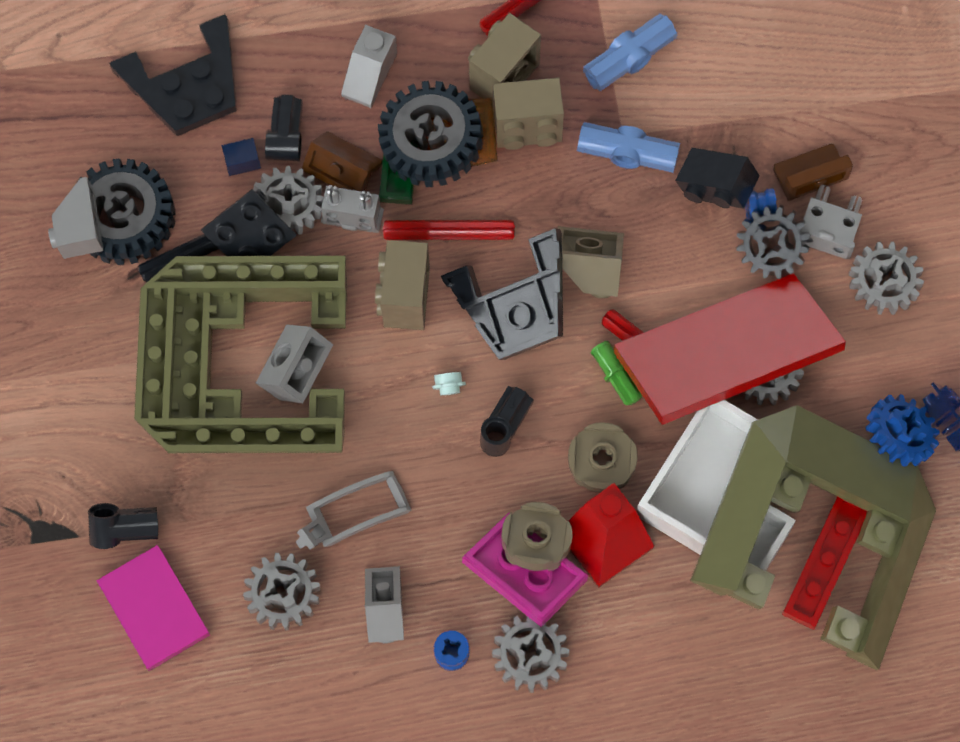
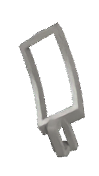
M388 471L347 486L307 506L306 509L312 522L297 532L300 537L296 544L300 549L307 545L309 550L320 543H323L324 547H329L372 526L409 513L411 508L393 471ZM386 480L399 509L367 520L333 537L320 508L348 494Z

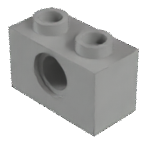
M286 325L256 384L278 400L303 403L334 344L311 327Z

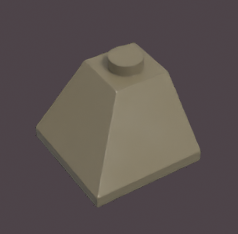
M558 226L562 233V269L583 293L591 294L596 298L618 297L624 233Z

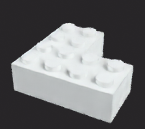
M725 400L698 410L639 502L636 511L639 518L700 555L751 423L758 419ZM770 505L748 562L767 571L796 520Z

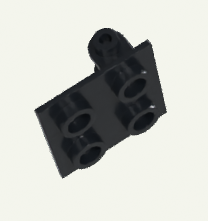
M260 189L248 191L201 229L226 256H271L297 236L265 202L267 197Z

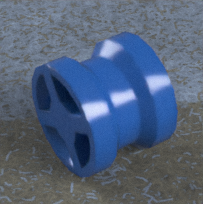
M773 188L758 193L754 190L752 191L745 205L746 218L748 220L754 221L751 214L754 210L759 211L763 215L766 205H770L772 212L777 211L776 195Z
M446 631L437 637L434 643V656L441 668L448 671H456L467 663L469 659V644L467 638L462 633Z

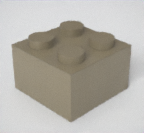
M510 13L502 22L500 20L495 22L488 33V39L482 45L477 44L469 54L468 75L470 90L493 105V84L526 81L540 65L541 34Z
M559 78L493 84V118L497 148L504 147L508 150H516L524 145L537 144L538 146L547 147L554 145L556 142H562L564 111Z
M387 240L386 252L380 251L378 272H380V283L376 284L375 291L377 315L382 316L385 328L424 330L430 272L428 243Z

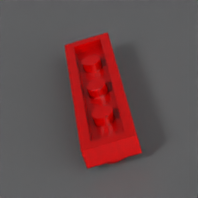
M840 497L836 498L782 613L783 616L812 630L816 628L860 533L867 514L866 510Z

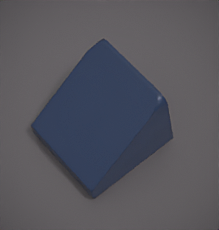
M254 138L222 145L229 176L261 169Z

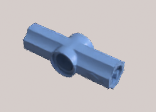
M660 13L634 32L628 30L620 34L611 43L607 51L583 67V72L591 86L602 91L627 72L634 74L640 71L650 61L653 54L677 38V31L672 21L666 15L664 16Z
M583 122L577 152L609 158L612 163L622 168L635 169L640 165L674 173L680 143L647 136L643 130L633 126H621L618 129Z

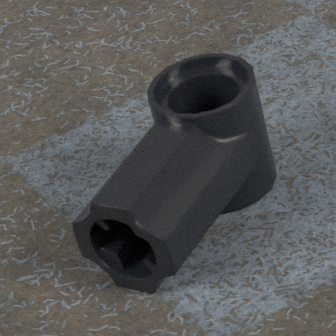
M283 94L274 98L271 130H267L265 140V158L267 160L300 161L302 135L300 132L302 99H298L293 95Z
M508 386L490 417L483 422L480 432V446L487 455L497 457L509 450L512 438L534 402V399L526 391L518 387ZM491 432H499L504 438L500 441H493L487 435Z
M110 503L93 505L88 510L90 545L98 549H109L116 547L121 541L158 539L157 507L119 509L118 506Z

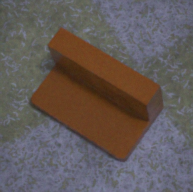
M325 132L311 141L301 169L322 182L332 185V187L335 185L337 188L362 192L365 191L371 174L381 167L383 161L330 132Z
M828 144L776 163L773 170L787 200L790 201L819 190L821 185H825L824 188L849 179L853 164L848 155L840 157L835 145Z

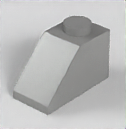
M365 25L352 51L341 97L370 108L372 107L397 55L396 36Z
M83 177L78 180L52 214L53 228L48 229L52 248H57L64 259L104 251L95 191L89 179Z
M400 566L365 569V611L368 643H391L396 640H404Z

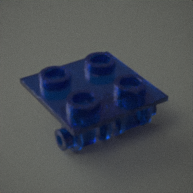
M933 382L931 385L938 393V396H935L932 392L924 397L922 401L925 404L924 407L927 408L929 416L935 418V420L951 411L935 424L937 427L956 417L957 420L941 432L943 435H947L960 426V398L947 385L942 387ZM958 428L946 437L955 452L960 451V428Z

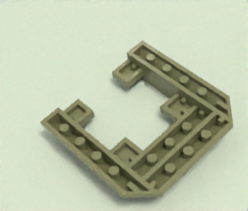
M176 256L141 287L134 419L168 453L343 452L345 435L344 389H310L309 418H242L241 389H210L212 330L245 329V302H312L311 326L313 329H346V256Z
M796 405L751 423L690 581L720 596L728 595L753 608L762 609L775 575L748 561L770 503L773 502L794 513L800 511L811 483L867 511L856 543L882 555L860 616L840 606L832 607L820 640L847 652L846 656L870 668L879 670L936 509L918 466H914L910 462L906 467H903L898 458L892 463L889 461L890 454L887 452L883 454L878 453L881 446L871 443Z

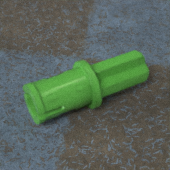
M604 341L595 346L590 353L605 373L604 380L612 384L625 405L635 404L642 398V394L614 354L611 343Z

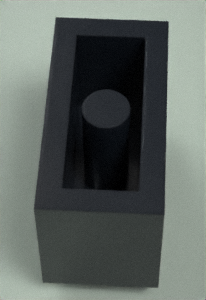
M691 148L675 181L684 192V196L694 203L704 201L714 203L722 208H729L731 206L744 209L760 175L748 157Z

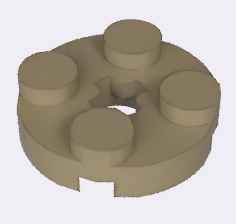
M605 422L594 423L585 427L571 441L568 452V465L578 485L594 492H602L613 483L619 489L626 486L636 469L637 448L632 438L630 440L629 436L619 426ZM599 450H606V455L612 457V461L606 462V465H599L598 461L593 460V456L598 455Z
M530 502L521 505V509L513 514L511 512L503 523L501 543L506 552L507 560L511 564L518 565L527 570L557 569L571 548L572 527L569 521L566 522L565 518L560 515L561 511L552 505L542 502ZM534 531H541V537L546 539L534 542L527 535H533Z

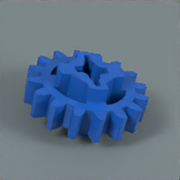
M891 394L884 400L880 399L871 408L872 411L866 417L870 421L866 426V431L874 433L870 442L878 443L881 446L878 453L883 454L887 452L890 454L889 461L892 463L897 458L900 459L903 467H906L910 462L914 466H918L922 461L925 462L940 443L935 439L940 434V431L931 426L936 421L935 418H927L925 416L926 407L918 409L915 399L908 403L902 394L896 399Z

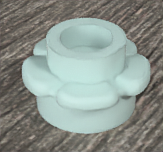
M461 372L434 375L435 385L432 388L439 389L440 396L460 393V387L465 386L466 382H462Z

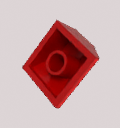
M615 483L586 502L568 520L572 527L570 551L598 588L655 547L636 510Z

